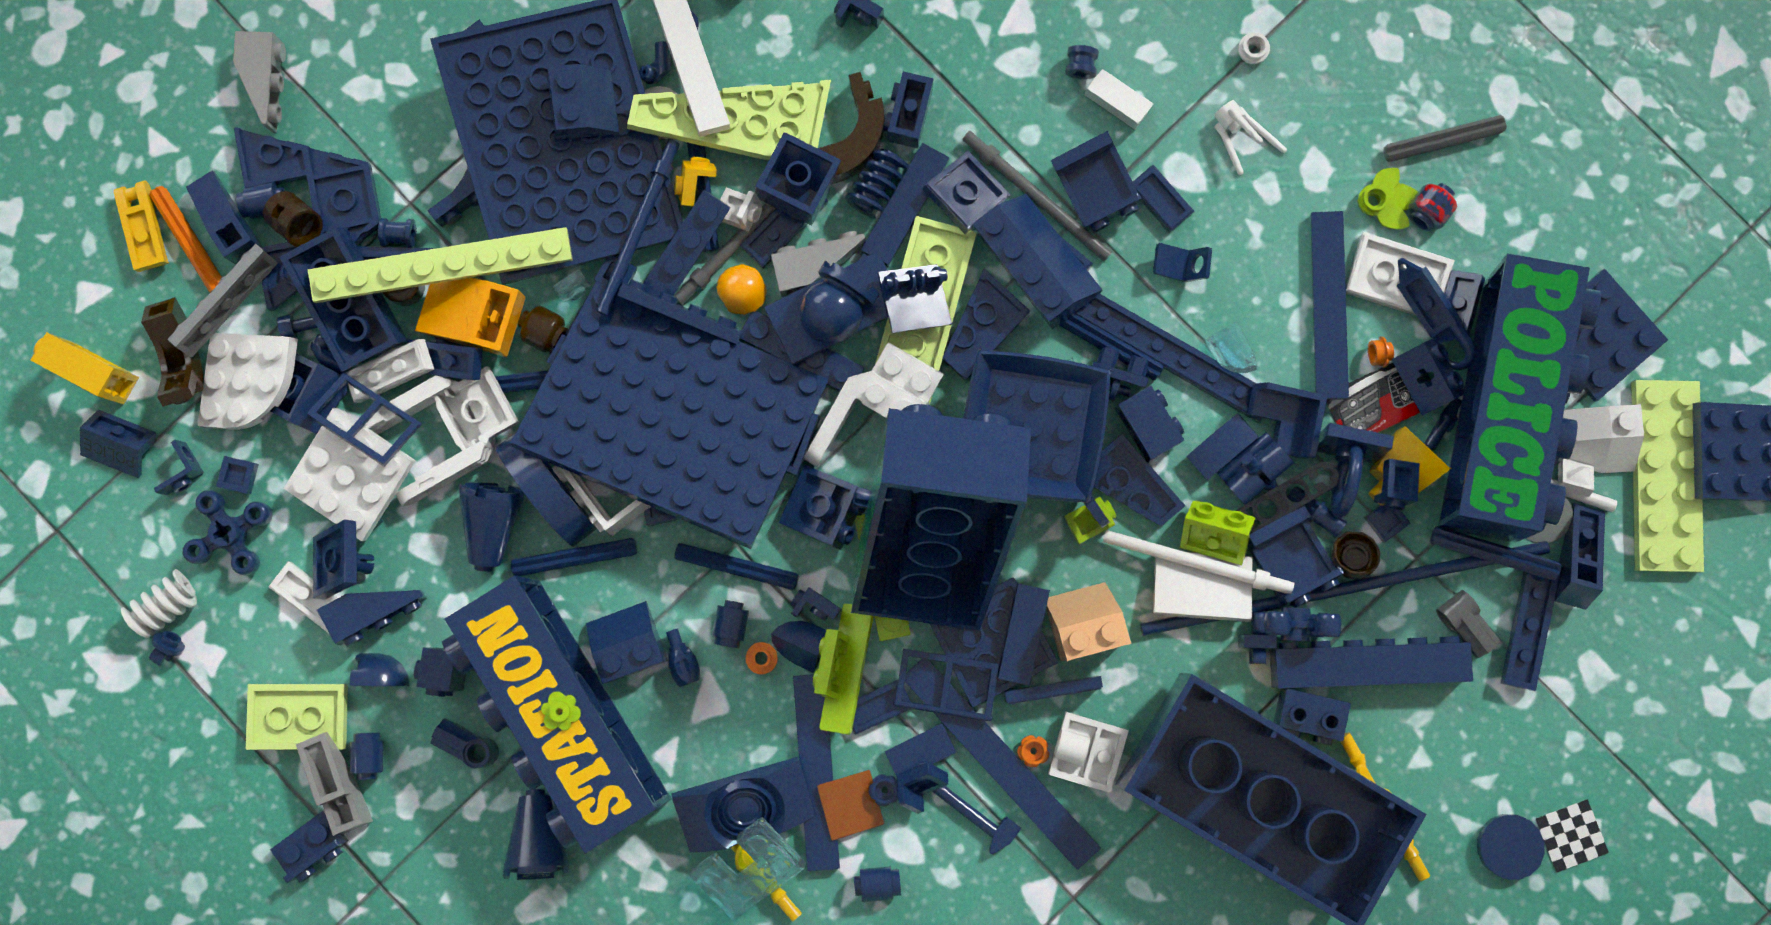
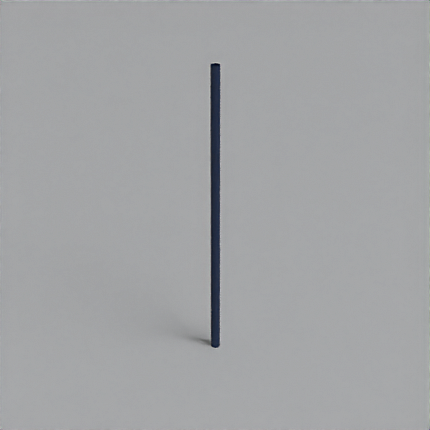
M1547 541L1513 547V549L1537 556L1550 553ZM1469 556L1342 582L1325 593L1318 589L1309 594L1312 599L1308 602L1497 563ZM1276 596L1252 601V614L1254 612L1283 608ZM1170 617L1141 623L1140 628L1142 635L1147 636L1220 620Z

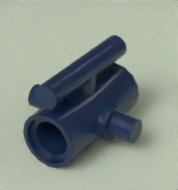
M1265 432L1217 474L1242 503L1246 505L1262 490L1270 491L1277 487L1276 478L1292 466L1294 462L1271 436Z

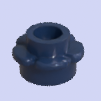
M885 774L877 775L873 779V784L869 786V795L872 799H875L877 805L888 806L891 802L895 803L898 800L897 779L894 776H886ZM883 787L888 788L887 793L882 792Z

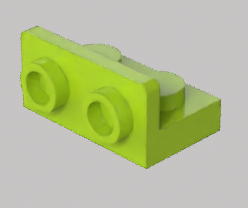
M1193 501L1185 517L1180 548L1242 565L1255 517L1240 511H1231L1213 506L1207 502Z

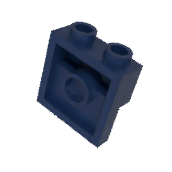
M804 465L779 523L842 550L844 545H849L853 540L855 529L852 525L856 516L863 515L866 508L853 505V494L855 489L860 487Z

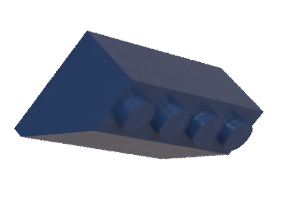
M1027 194L996 205L973 223L978 236L1052 330L1103 291Z
M335 227L280 256L284 267L341 372L381 355L407 341L382 292L320 303L313 302L308 269L364 260L347 227Z

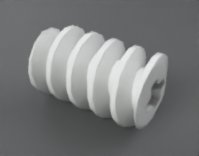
M175 569L172 572L175 578L174 582L167 577L162 578L165 587L163 590L155 584L151 586L154 594L153 597L146 592H142L140 596L143 604L134 599L131 600L129 603L133 610L132 612L124 607L121 608V614L127 625L140 636L150 638L153 636L154 630L164 628L165 622H173L176 619V615H183L186 612V607L192 608L197 604L194 588L179 570Z

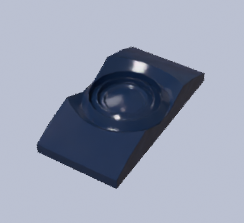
M798 757L671 793L690 853L726 850L750 837L764 834H781L816 816Z

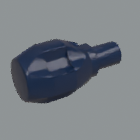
M678 628L666 632L671 647L668 648L670 652L668 654V666L676 684L682 687L699 681L700 668L696 656L686 646V643L682 642Z

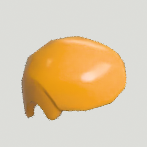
M744 264L729 267L719 276L716 289L718 296L725 304L727 310L733 314L745 315L754 312L765 302L767 295L766 285L761 274L753 267Z

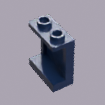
M1108 131L1051 160L1084 229L1087 231L1092 229L1093 232H1098L1111 224L1110 219L1121 215L1122 218L1130 216L1139 210L1138 205L1143 203Z
M1305 505L1251 533L1249 536L1247 548L1259 569L1270 572V576L1294 582V588L1290 595L1272 590L1283 608L1290 604L1294 608L1303 605L1312 599L1309 594L1318 589L1322 593L1329 591L1340 584L1337 579L1344 574L1341 567L1336 569L1309 524L1308 519L1311 515Z

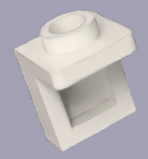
M726 187L720 200L729 205L731 209L722 222L749 232L752 224L756 223L761 216V201L755 192L748 191L746 195Z

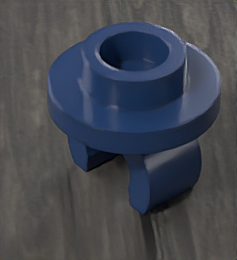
M170 631L154 634L151 642L155 649L150 654L149 660L161 666L164 659L169 662L173 656L181 655L185 645L181 641L180 636Z

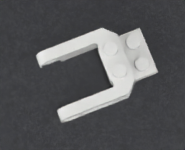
M887 343L872 371L848 377L806 452L804 460L816 467L820 466L824 453L829 445L835 441L858 399L863 405L887 418L889 408L902 410L906 406L913 404L929 405V401L944 374L893 344Z
M486 366L481 369L480 380L463 379L457 382L435 375L390 401V403L410 416L436 402V408L453 440L462 450V452L417 476L415 482L397 491L395 495L402 507L422 500L489 462L496 441L495 437L519 424L490 367ZM381 406L364 426L378 435L400 423L403 419Z

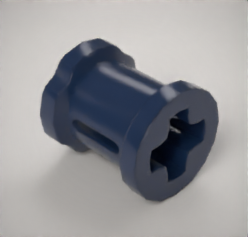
M381 218L378 225L380 245L387 247L390 243L414 247L417 239L415 220L407 219L406 222H390L387 218Z

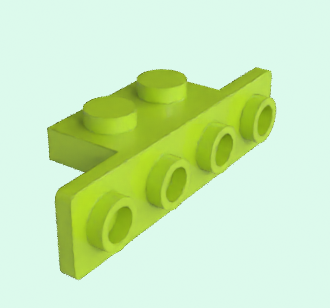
M847 603L843 604L838 630L826 629L825 637L820 641L819 654L821 659L819 669H816L813 676V686L815 694L825 697L819 728L823 731L850 735L852 733L874 616L851 613L852 604Z

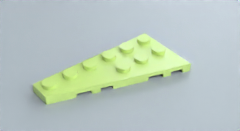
M822 80L820 83L813 84L795 82L787 86L774 87L769 84L722 88L719 94L730 122V129L699 137L684 93L638 94L633 96L627 129L769 161L784 132L818 148L831 80Z

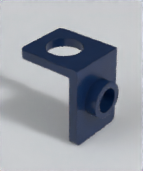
M1158 243L1155 248L1153 273L1183 282L1208 279L1210 276L1212 248L1203 247L1186 250ZM1200 256H1202L1203 266L1198 273H1196V260Z
M176 439L171 442L186 469L154 488L156 493L169 495L172 492H182L193 484L192 480L204 473L186 442Z

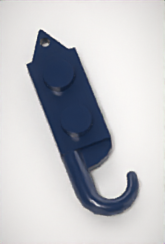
M1400 258L1398 260L1399 284L1396 286L1431 338L1436 337L1439 342L1457 340L1465 356L1460 362H1453L1448 358L1453 370L1461 371L1468 369L1476 359V347L1461 324V318L1427 267L1421 268L1404 258Z

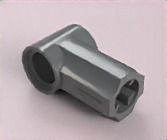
M1461 590L1437 608L1436 613L1445 626L1451 631L1456 632L1463 642H1471L1472 654L1475 658H1480L1495 649L1501 641L1479 614L1481 610L1476 601L1466 591Z

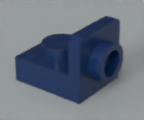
M839 0L834 8L836 24L840 27H843L851 13L854 14L853 18L864 26L871 24L878 28L884 19V8L871 0Z
M1395 459L1385 460L1383 465L1382 493L1374 496V502L1385 504V508L1389 510H1404L1406 505L1418 502L1420 463Z
M808 587L806 592L800 589L790 603L794 607L791 615L796 618L803 611L807 603L813 605L809 611L826 621L828 616L835 620L842 610L811 587Z

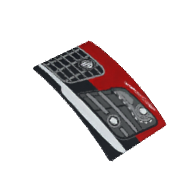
M1394 363L1350 382L1348 400H1327L1326 402L1337 424L1377 433L1420 413Z

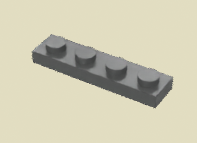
M255 244L242 255L234 268L220 279L218 285L206 298L198 303L196 309L184 322L176 327L174 333L167 340L192 358L272 271L278 262Z

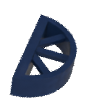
M514 433L496 447L501 461L543 518L563 540L574 547L597 529L596 526L590 521V516L585 509L575 501L567 485L553 471L550 463L512 447L511 441L515 435Z

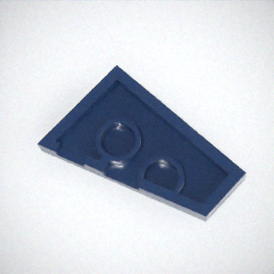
M985 268L942 358L964 381L972 375L978 354L977 351L980 348L983 351H994L1030 313V310Z
M1123 434L1119 435L1101 451L1093 486L1099 491L1114 498L1159 526H1163L1186 506Z

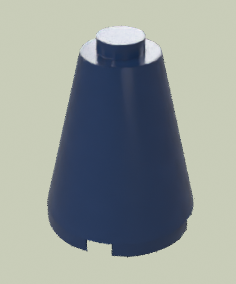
M466 482L465 485L460 484L459 497L468 563L473 564L474 569L478 571H494V567L500 566L524 499V492L521 488L508 485V491H505V488L498 487V483Z
M544 789L526 790V796L519 797L503 868L504 879H509L510 873H517V880L554 878V872L561 870L562 877L570 875L565 848L552 832L546 818V814L555 809L551 796L545 795Z

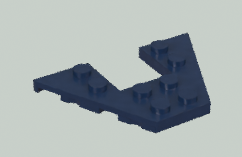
M238 127L234 128L245 188L272 182L280 185L307 179L312 208L321 216L323 221V229L320 235L335 227H347L357 246L378 229L381 213L370 163L355 158H346L332 152L316 150L306 145L282 141L272 136L248 132ZM289 242L260 247L278 262L262 280L266 307L269 311L276 310L298 292L280 259V256L297 248Z

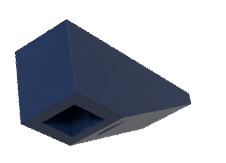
M210 171L186 186L207 232L224 258L237 264L242 255L255 244L263 247L245 218L240 214L238 207L215 171Z
M421 590L349 593L317 609V612L334 643L340 646L345 643L346 647H349L364 639V632L372 628L379 631L392 624V617L404 612L405 615H408L422 607L421 601L427 599V597Z

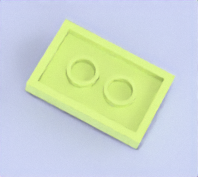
M248 684L246 750L297 749L296 744L324 732H328L338 749H346L348 684Z

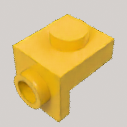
M692 157L691 161L682 160L681 176L676 175L674 182V195H679L681 205L694 206L697 175L716 177V167L713 163H710L709 159Z

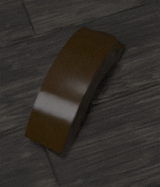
M861 72L848 75L850 89L859 115L856 127L844 140L818 148L841 160L832 184L847 180L861 172L865 168L866 161H872V152L878 150L882 142L884 133L882 97L869 101V99L874 98L869 80L863 81Z
M176 297L145 306L141 320L154 345L160 363L161 380L157 398L162 407L171 404H183L193 398L195 393L203 391V371L198 351L191 358L167 340L174 333L176 327L187 319Z

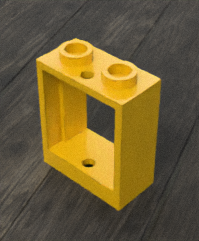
M48 332L35 344L34 354L30 360L98 397L123 405L139 379L133 373L88 349Z

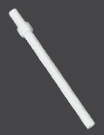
M1109 530L1105 531L1104 543L1250 583L1252 588L1263 591L1268 588L1289 595L1292 594L1294 582L1270 576V572L1257 569L1255 572Z

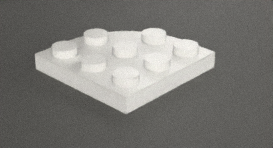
M214 333L209 340L198 426L240 430L253 427L264 421L263 417L274 406L279 407L290 387L298 339L284 336Z

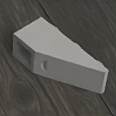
M235 31L234 65L261 123L272 133H277V123H280L282 120L279 92H283L284 89L281 62H284L286 59L285 45L273 32Z
M856 231L840 234L838 236L839 239L826 242L825 238L816 239L808 242L807 247L798 249L795 246L779 248L777 253L772 254L771 257L781 297L788 296L822 279L818 271L824 261H827L830 266L833 263L840 266L864 246V233L857 235Z

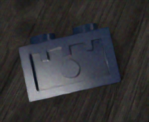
M323 810L271 848L270 851L287 874L283 877L285 882L289 883L297 880L301 883L316 873L314 866L322 860L327 864L343 853L340 847L349 840L344 834L332 835L325 811Z

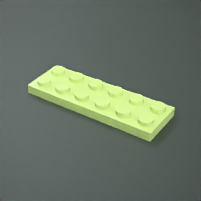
M916 216L901 269L935 264L941 269H946L948 279L942 285L951 322H953L977 232L969 231L965 235L959 227ZM887 319L876 362L887 343H891L939 371L952 325L892 333L889 319Z
M1632 381V405L1641 404L1644 430L1642 446L1635 471L1633 472L1635 571L1704 572L1702 499H1695L1693 403L1700 402V381Z

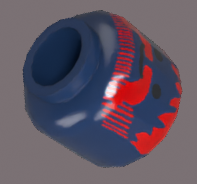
M1443 183L1424 185L1409 204L1411 221L1425 231L1443 228L1458 207L1453 197L1455 195L1454 191Z

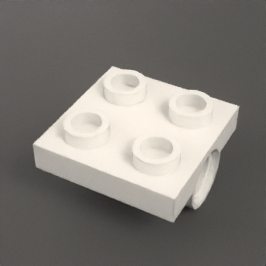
M1065 712L1048 775L1111 793L1129 730Z

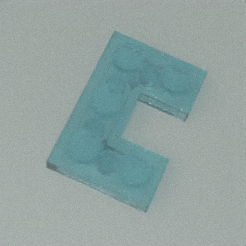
M763 817L739 833L736 842L755 862L736 874L714 852L694 867L689 875L733 921L803 871L806 865L802 857Z

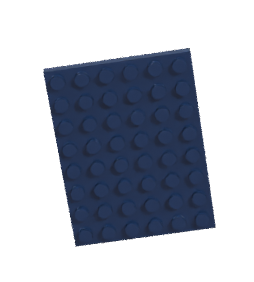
M594 0L430 38L488 239L492 240L565 227L568 229L573 261L499 273L502 285L620 255L653 174L651 170L655 161L660 160L663 151L657 135L627 129L633 96L645 94L618 0ZM583 64L611 70L619 134L555 140L547 80L548 67ZM670 177L669 180H665L635 251L670 242L683 223Z
M596 281L511 441L512 447L751 549L802 441L811 415L815 413L828 385L829 379L799 366L792 365V363L738 341V344L732 343L616 295L608 316H604L596 312V309L606 286Z

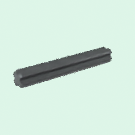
M1498 115L1390 143L1383 148V153L1386 161L1392 162L1500 134L1507 129L1504 116Z

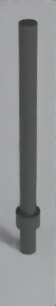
M972 131L966 133L962 140L980 155L979 159L988 167L992 165L1101 260L1105 261L1111 255V250L999 155L1001 152L992 144L988 146Z
M765 203L762 206L759 220L752 224L749 232L739 229L701 269L697 267L689 276L690 280L674 295L678 298V302L683 305L699 288L703 289L711 281L710 277L777 208Z

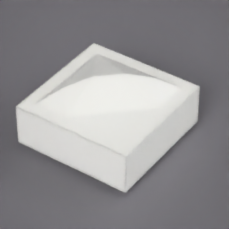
M1562 459L1558 464V484L1564 485L1566 491L1590 497L1594 491V466Z

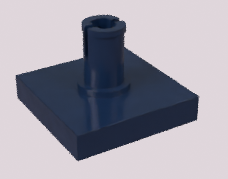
M344 519L313 537V599L326 600L357 584V572L367 575L372 573L374 563H367V561H374V556L372 554L357 553L356 521Z

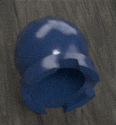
M824 261L818 271V274L823 278V282L812 285L803 295L800 306V322L805 332L814 340L826 344H835L848 340L859 329L863 319L862 306H873L879 297V292L873 286H870L867 291L858 284L860 280L858 275L836 263L830 266L827 261Z

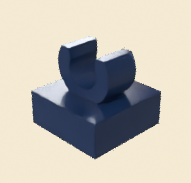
M1238 635V648H1249V664H1266L1265 648H1277V635Z

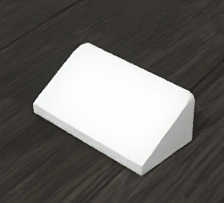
M1103 69L1090 83L1084 94L1135 130L1153 106L1152 102Z

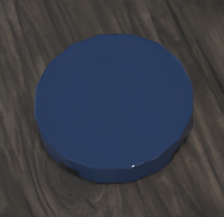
M1501 814L1491 818L1485 824L1486 826L1482 832L1479 833L1477 853L1482 864L1493 874L1506 880H1520L1532 875L1540 867L1545 855L1544 839L1540 830L1530 820L1516 814Z

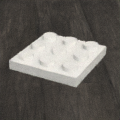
M332 408L326 418L345 432L356 422L355 419L338 408ZM321 426L283 489L335 524L344 519L356 521V538L360 541H366L416 460L399 450L388 464L383 467ZM365 426L354 437L382 456L392 446L391 443Z

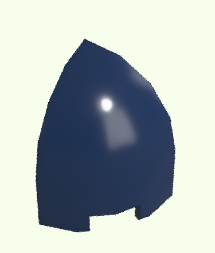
M789 621L778 626L771 633V639L776 650L785 659L814 673L820 661L819 645L821 639L825 637L826 629L805 621Z
M359 653L356 655L355 660L358 662L357 670H351L349 686H410L408 673L403 665L392 656L380 653Z

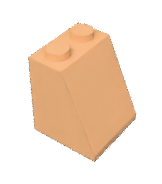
M1106 582L1048 598L1046 611L1060 661H1069L1131 644L1123 612Z

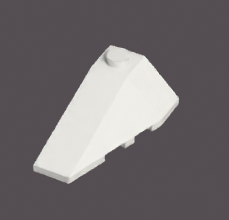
M1641 404L1564 410L1563 418L1577 420L1578 423L1576 442L1569 460L1594 466V472L1598 473L1635 471L1644 438Z

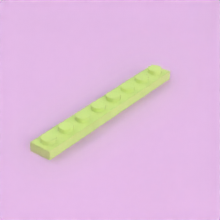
M565 227L308 269L312 300L315 303L569 262L573 261L568 229Z

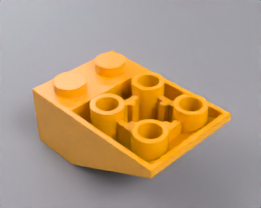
M476 278L430 284L415 331L465 346L483 348V351L507 357L526 297L518 289Z

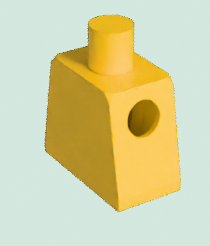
M1405 426L1396 430L1392 435L1394 436L1392 449L1370 468V473L1379 482L1369 492V495L1374 500L1375 495L1382 493L1384 461L1388 459L1420 463L1418 493L1447 473L1451 468Z

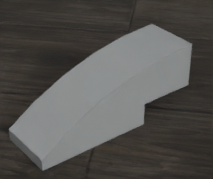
M328 732L296 744L316 806L323 805L332 835L345 834L373 822L361 790L353 774L350 773L347 762Z

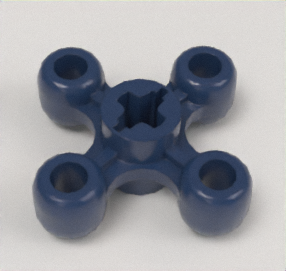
M209 490L201 492L196 498L195 505L200 513L210 519L211 524L206 537L192 539L185 543L182 551L184 558L192 564H203L211 558L215 550L225 549L231 554V567L235 573L240 575L254 574L260 566V559L255 552L250 551L245 546L244 542L249 529L263 527L271 522L273 516L271 508L268 504L254 501L245 507L242 515L231 517L224 510L225 500L220 493ZM212 499V506L209 508L208 502ZM260 510L261 515L256 519V512ZM227 533H228L229 539H227V538L224 537ZM199 547L200 552L196 556L195 550ZM245 558H247L248 564L246 567L243 566V561Z
M1281 608V612H1254L1251 620V629L1254 635H1281L1282 641H1310V637H1339L1342 625L1339 614H1311V609Z

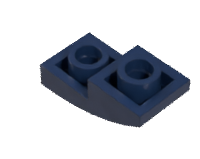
M1237 413L1186 457L1206 480H1210L1231 460L1257 440L1259 436L1241 415Z

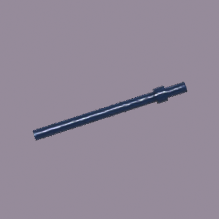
M668 139L660 160H656L651 170L653 174L596 309V312L604 316H608L663 183L665 180H669L673 166L671 164L680 145L679 142L673 139Z

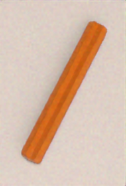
M163 186L156 187L150 191V198L209 293H211L218 285L222 276L169 191Z

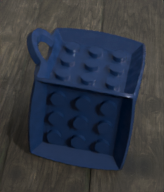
M980 348L977 351L978 354L970 380L963 419L972 420L978 415L996 414L1007 418L1013 426L1031 428L1027 497L1054 501L1082 502L1102 528L1106 526L1110 521L1091 494L1104 441L1110 375L1113 373L1111 368L1105 370L1052 357L1013 352L983 351Z

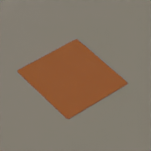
M870 770L817 786L831 840L884 824L880 806L869 795V786L873 784Z

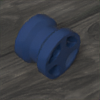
M1086 45L1070 46L1067 51L1070 62L1066 66L1065 74L1076 79L1095 78L1097 69L1094 63L1098 59V49Z

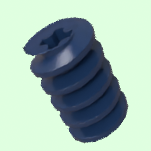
M886 149L874 150L871 157L874 161H866L864 167L867 171H861L858 174L861 182H854L852 184V189L855 193L849 192L845 196L846 201L851 207L872 219H876L872 214L873 210L880 212L884 210L878 202L879 199L890 200L885 190L895 191L897 189L891 181L892 178L903 179L898 168L908 170L910 167L902 158Z

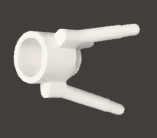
M1235 100L1228 102L1215 113L1214 117L1219 123L1214 128L1221 135L1238 175L1243 174V169L1228 136V130L1233 134L1243 128L1258 144H1261L1263 139L1257 134L1258 132L1281 153L1287 152V149L1250 117L1243 107H1239Z

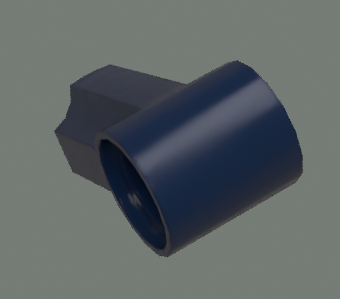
M446 718L442 719L431 736L430 744L457 757L470 768L490 766L494 764L499 755L498 746L492 739L482 738ZM479 744L486 751L485 759L482 762L475 757V748Z

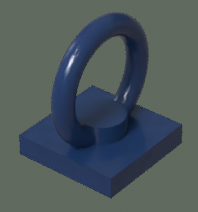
M1329 423L1320 432L1317 452L1334 455L1335 460L1338 461L1336 469L1339 474V481L1331 490L1330 507L1335 517L1343 518L1350 512L1359 489L1364 462L1374 464L1389 452L1393 446L1394 436Z

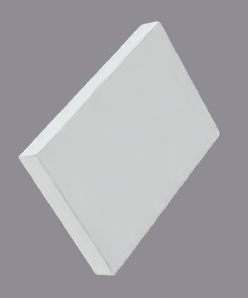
M1363 232L1360 236L1347 279L1346 294L1415 315L1396 286L1399 284L1398 260L1404 258L1421 268L1427 267L1444 294L1455 260Z
M1191 553L1252 571L1253 557H1245L1243 564L1238 565L1200 553ZM1155 557L1153 615L1250 622L1252 619V584Z

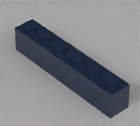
M1459 636L1439 637L1440 643L1431 644L1427 643V637L1407 638V644L1395 645V638L1375 639V646H1363V640H1343V647H1331L1330 641H1311V648H1299L1298 642L1279 643V649H1269L1272 688L1473 682L1471 642H1460Z

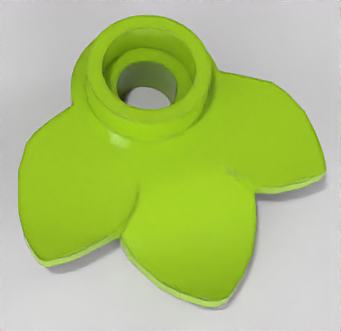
M1386 168L1375 175L1371 185L1364 187L1360 191L1358 206L1363 213L1369 216H1376L1382 226L1395 230L1404 229L1410 225L1404 211L1409 209V204L1418 191L1408 185L1399 183L1400 172L1398 168ZM1369 196H1374L1377 199L1378 204L1376 206L1368 202Z

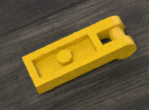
M146 180L135 183V187L127 189L123 186L114 189V197L133 270L137 272L169 264L153 201L149 196L151 187ZM138 199L139 205L131 207L132 201Z

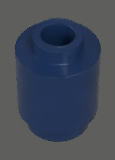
M275 182L244 188L243 192L236 195L240 214L244 218L250 217L251 219L263 217V209L266 202L276 193L285 191L284 188L279 187Z
M725 600L724 606H717L712 636H715L714 644L739 648L740 641H744L749 610L743 609L744 603Z
M354 733L353 742H350V773L357 774V780L377 779V773L383 772V741H380V733Z
M891 866L860 869V876H854L855 896H862V902L893 900V896H901L899 869L891 870Z

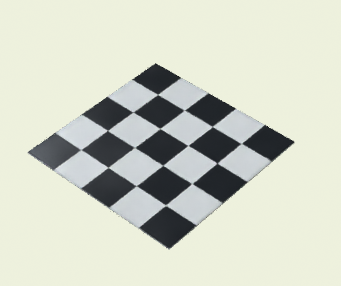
M1588 799L1535 819L1556 873L1609 853Z

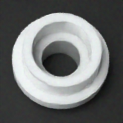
M1260 33L1245 35L1238 45L1240 57L1249 64L1263 62L1270 52L1269 41ZM1248 46H1256L1259 52L1256 54L1251 53Z

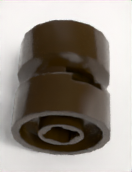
M288 191L278 192L271 196L264 206L263 218L266 224L291 245L299 247L320 236L323 229L321 216L294 193Z

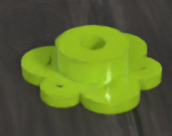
M559 691L549 695L548 703H544L541 707L542 713L546 715L544 717V724L547 728L556 729L559 727L565 731L571 727V722H576L580 719L581 710L575 706V697L572 695L565 696ZM559 708L563 711L561 715L558 714Z

